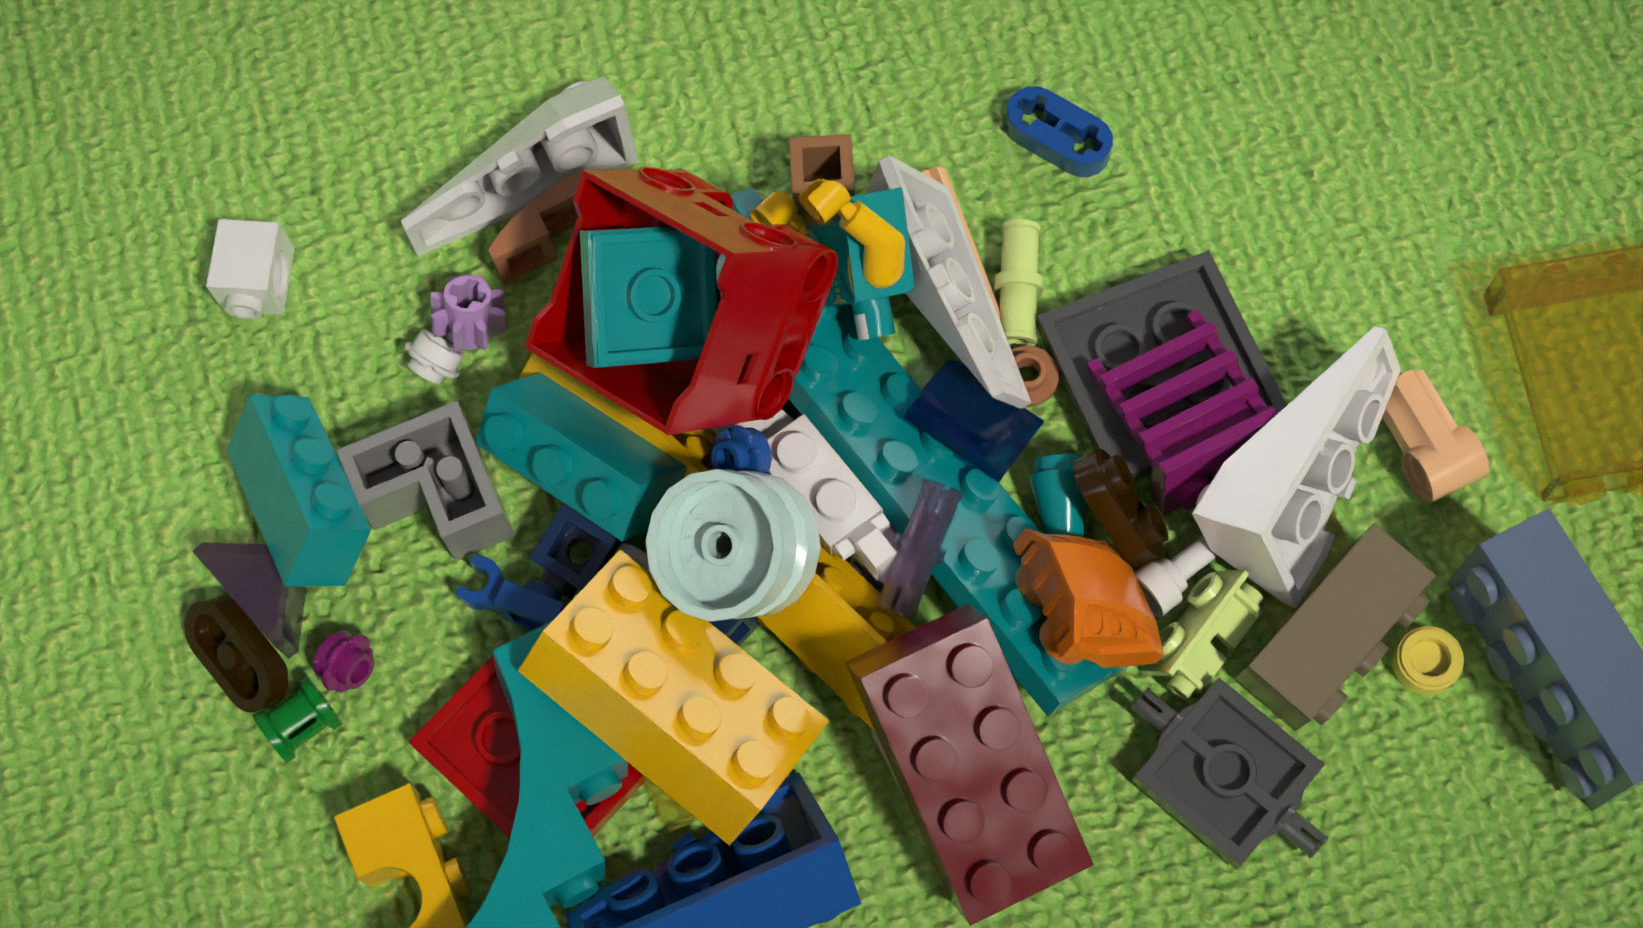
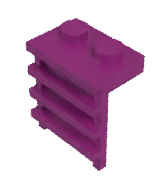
M1198 309L1187 314L1186 321L1192 328L1191 331L1108 372L1099 358L1087 363L1088 372L1151 465V498L1163 516L1181 507L1183 509L1195 508L1199 494L1205 486L1211 484L1223 463L1278 414L1274 407H1267L1258 394L1259 386L1253 378L1247 379L1238 366V357L1232 349L1227 351L1218 338V329L1212 321L1207 322ZM1205 349L1212 357V359L1129 400H1126L1121 393L1122 390ZM1225 377L1233 386L1147 430L1140 421V419Z

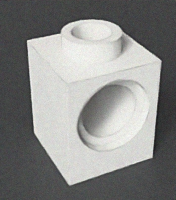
M218 219L206 287L223 311L229 315L248 320L259 319L262 317V314L284 315L295 248L280 223Z

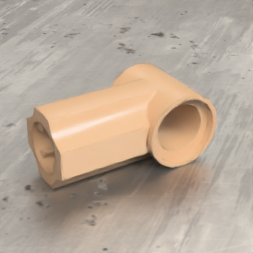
M1411 369L1400 374L1382 418L1403 452L1401 458L1402 467L1406 479L1415 494L1423 502L1429 504L1487 477L1490 472L1489 460L1480 440L1468 427L1463 425L1457 426L1424 370L1413 371Z

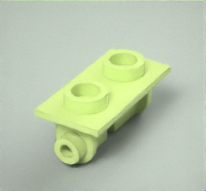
M1246 570L1211 572L1199 580L1188 595V602L1191 603L1177 622L1169 624L1159 633L1164 656L1156 664L1144 665L1140 671L1144 675L1170 676L1171 679L1166 685L1167 688L1184 701H1188L1193 693L1201 695L1227 660L1210 643L1211 640L1216 636L1228 648H1236L1262 613L1259 607L1264 600L1262 594L1254 587L1243 583L1249 573Z

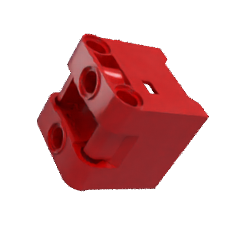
M644 166L640 167V169L583 170L573 198L578 218L550 302L534 317L524 348L667 435L754 420H768L774 417L785 405L791 394L794 377L799 373L838 268V255L836 251L788 225H765L746 218L733 211V199L729 193L681 168L659 169ZM670 225L715 250L716 266L720 255L726 256L717 281L721 299L699 359L598 368L586 366L580 230Z

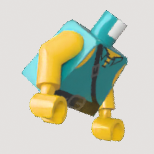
M821 178L815 180L798 196L801 205L804 207V209H801L802 216L798 214V207L794 200L785 192L769 194L751 211L750 219L754 222L765 225H788L836 251L838 255V268L825 303L827 307L845 304L852 305L858 340L872 339L896 333L889 296L912 292L914 289L902 187L851 197L841 183Z

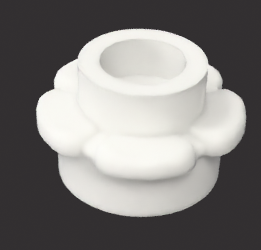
M422 329L414 343L406 342L404 348L412 357L408 367L419 376L430 382L440 384L444 377L453 379L460 375L457 367L465 354L461 350L454 351L453 345L441 336L434 337L432 332Z

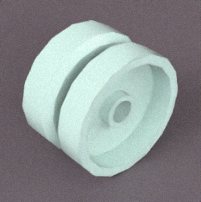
M715 469L688 475L666 491L652 512L646 537L649 571L662 595L684 614L710 622L773 615L799 600L815 576L821 550L817 519L804 495L783 478L757 471Z

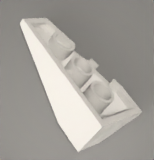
M602 76L590 82L574 83L566 87L559 95L545 101L401 220L417 256L426 254L515 216L527 203L545 189L583 167L585 170L625 169L639 163L626 107L621 95Z
M888 155L878 162L865 194L902 187L914 277L913 291L905 294L992 398L1020 409L1031 404V400L950 189Z
M1374 326L1223 463L1211 484L1205 486L1198 496L1196 508L1192 514L1211 551L1237 570H1246L1249 573V579L1285 605L1294 608L1298 606L1328 555L1335 536L1324 530L1337 498L1349 500L1357 482L1356 479L1351 477L1355 463V452L1359 442L1369 443L1374 439L1401 371L1386 329Z

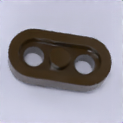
M1100 448L1075 460L1073 463L1074 477L1084 500L1128 564L1138 569L1151 561L1161 559L1164 556L1163 543L1168 541L1169 538L1166 525L1159 512L1153 506L1145 507L1135 493L1133 476L1125 461L1119 455L1111 457Z
M224 595L192 604L186 613L184 622L188 645L232 703L242 711L256 712L282 701L288 687L287 666L242 607L234 599Z

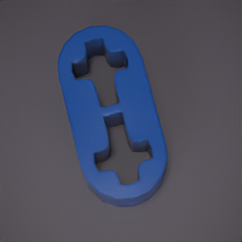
M1028 86L1020 89L1009 100L1006 113V130L1010 138L1018 145L1077 177H1091L1099 174L1107 167L1113 146V136L1108 125L1100 118L1052 91L1039 86ZM1036 109L1044 112L1043 121L1036 119L1031 125L1023 123V113L1031 115ZM1087 138L1095 141L1094 150L1087 149L1082 155L1074 152L1075 143L1082 144Z

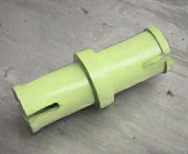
M1012 219L1003 222V225H1001V272L996 274L994 278V291L1000 295V322L1011 349L1019 346H1035L1037 344V296L1042 294L1044 288V278L1038 274V248L1041 226L1039 223L1028 219Z

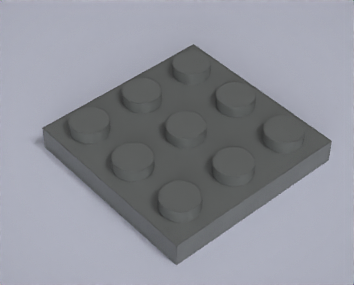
M1209 250L1037 316L1036 327L1049 354L1057 363L1059 376L1093 449H1103L1111 457L1119 455L1127 464L1133 480L1151 474V465L1088 372L1087 363L1099 358L1108 372L1192 330L1186 321L1187 314L1198 309L1207 322L1212 321L1218 329V338L1227 351L1230 349L1234 351L1238 357V366L1247 379L1253 378L1259 386L1258 394L1267 407H1274L1276 412L1279 413L1287 406ZM1205 349L1122 390L1121 393L1126 400H1129L1212 359V357ZM1225 377L1140 419V421L1147 430L1233 386Z

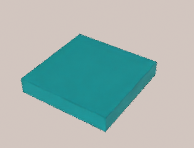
M670 225L580 230L586 366L598 368L699 359L718 308L716 251Z

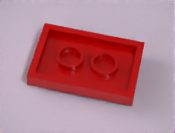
M492 656L412 737L409 744L510 839L519 803L520 748L515 720L496 675L494 657ZM629 762L628 775L621 780L622 787L615 794L593 805H586L584 800L575 804L593 837L646 782L644 776Z

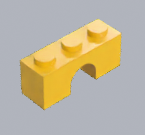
M409 783L334 816L358 880L372 889L398 878H412L417 881L422 894V905L417 919L409 928H466L471 918L463 898L473 894L472 888L459 858L455 857L448 861L439 837L449 833L442 810L434 796L424 799V796Z

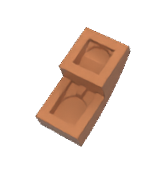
M584 167L562 178L532 199L497 235L488 251L503 285L558 259L551 238L575 227L578 215L573 198L582 171L585 170Z

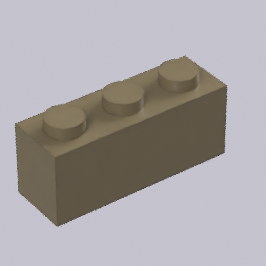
M1373 523L1354 541L1238 673L1235 679L1294 731L1312 719L1322 726L1347 699L1348 696L1339 688L1354 671L1361 677H1364L1389 650V647L1381 639L1396 623L1404 630L1425 609L1430 600L1422 592L1436 575L1376 523Z

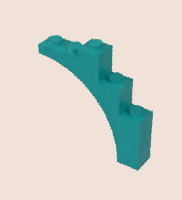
M551 622L493 650L495 672L513 714L520 748L519 803L507 853L483 905L466 928H560L550 907L560 902L562 908L565 909L585 901L599 890L597 882L605 878V859L575 804L584 800L586 805H593L615 794L622 787L621 780L628 775V762L518 672L537 639Z

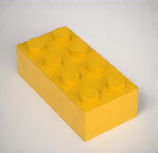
M621 549L543 630L518 670L519 673L729 846L762 810L829 722L826 717L709 621L681 612L662 595L653 576Z

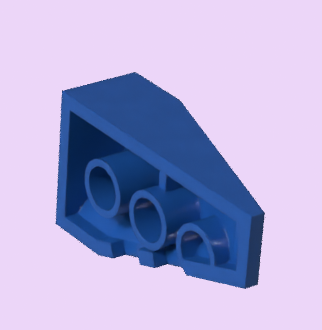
M798 772L785 778L762 810L730 846L711 830L697 840L690 833H686L670 844L673 851L671 858L651 871L644 869L630 871L565 916L570 928H808L815 924L831 921L840 913L862 903L840 841L801 774Z

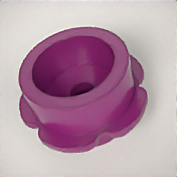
M337 631L321 644L314 657L313 670L316 675L322 678L323 686L327 690H335L342 693L349 689H356L368 680L374 668L373 650L369 647L370 640L363 634L351 635L347 631Z

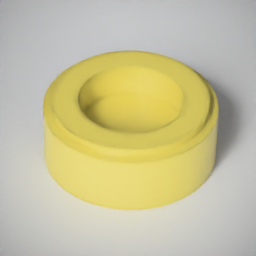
M1422 626L1408 632L1398 643L1393 653L1392 665L1397 679L1405 688L1419 695L1431 696L1446 691L1459 678L1464 666V656L1458 641L1450 633L1438 627Z

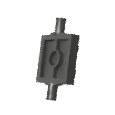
M1220 677L1198 702L1182 709L1180 713L1176 712L1153 693L1149 687L1130 708L1162 733L1154 754L1135 774L1132 782L1236 870L1244 863L1259 843L1275 836L1278 832L1308 855L1309 859L1316 854L1329 838V836L1324 835L1296 811L1300 806L1305 788L1325 764Z

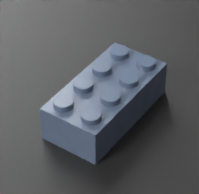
M1550 508L1480 543L1447 583L1452 589L1450 591V598L1456 612L1465 623L1475 625L1487 644L1486 656L1493 671L1501 680L1505 682L1510 681L1523 701L1522 713L1527 725L1539 739H1547L1561 762L1559 764V772L1566 787L1576 798L1584 799L1591 811L1643 784V650Z

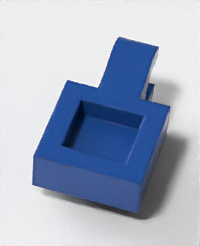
M473 556L470 564L475 571L489 576L487 586L476 592L458 586L455 592L467 607L475 610L495 612L502 615L505 621L530 631L553 621L566 607L563 602H560L563 597L562 594L555 589L534 580H527L524 587L507 581L497 564L484 556Z

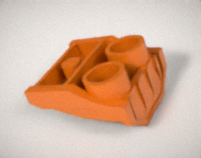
M1024 529L1013 543L1016 554L1023 555L1020 559L1022 565L1016 572V584L1027 600L1043 607L1042 612L1044 616L1048 617L1040 627L1039 637L1042 646L1051 657L1064 664H1078L1085 659L1096 663L1102 668L1156 664L1164 656L1157 622L1131 565L1128 564L1113 544L1105 540L1096 541L1080 536L1042 534L1032 529Z

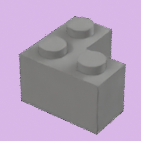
M458 401L336 450L360 507L375 530L430 508L439 534L456 561L515 537L481 449L475 444L476 437Z

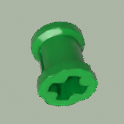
M309 677L300 682L301 690L270 712L266 713L260 710L253 715V719L264 736L286 763L296 758L295 750L326 727L335 730L342 725L333 708Z

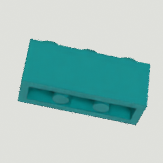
M541 372L491 388L475 443L620 541H625L648 530L652 512L666 491L684 478L687 466Z
M249 394L227 448V454L284 587L345 586L371 528L309 397Z

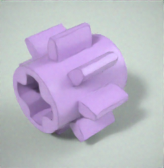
M483 275L450 276L444 293L431 292L432 334L434 337L446 335L448 341L453 345L454 351L478 348L485 350L487 349V342L490 340L492 332L497 334L505 333L504 291L502 289L491 291L487 282L483 280Z

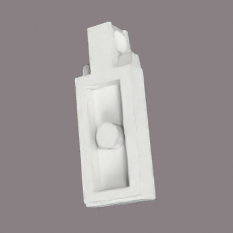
M805 414L767 439L772 454L771 466L767 474L783 478L804 495L817 519L820 543L831 556L836 553L844 561L852 554H855L876 581L898 566L895 561L897 552L882 534L890 528V522L883 514L882 507Z

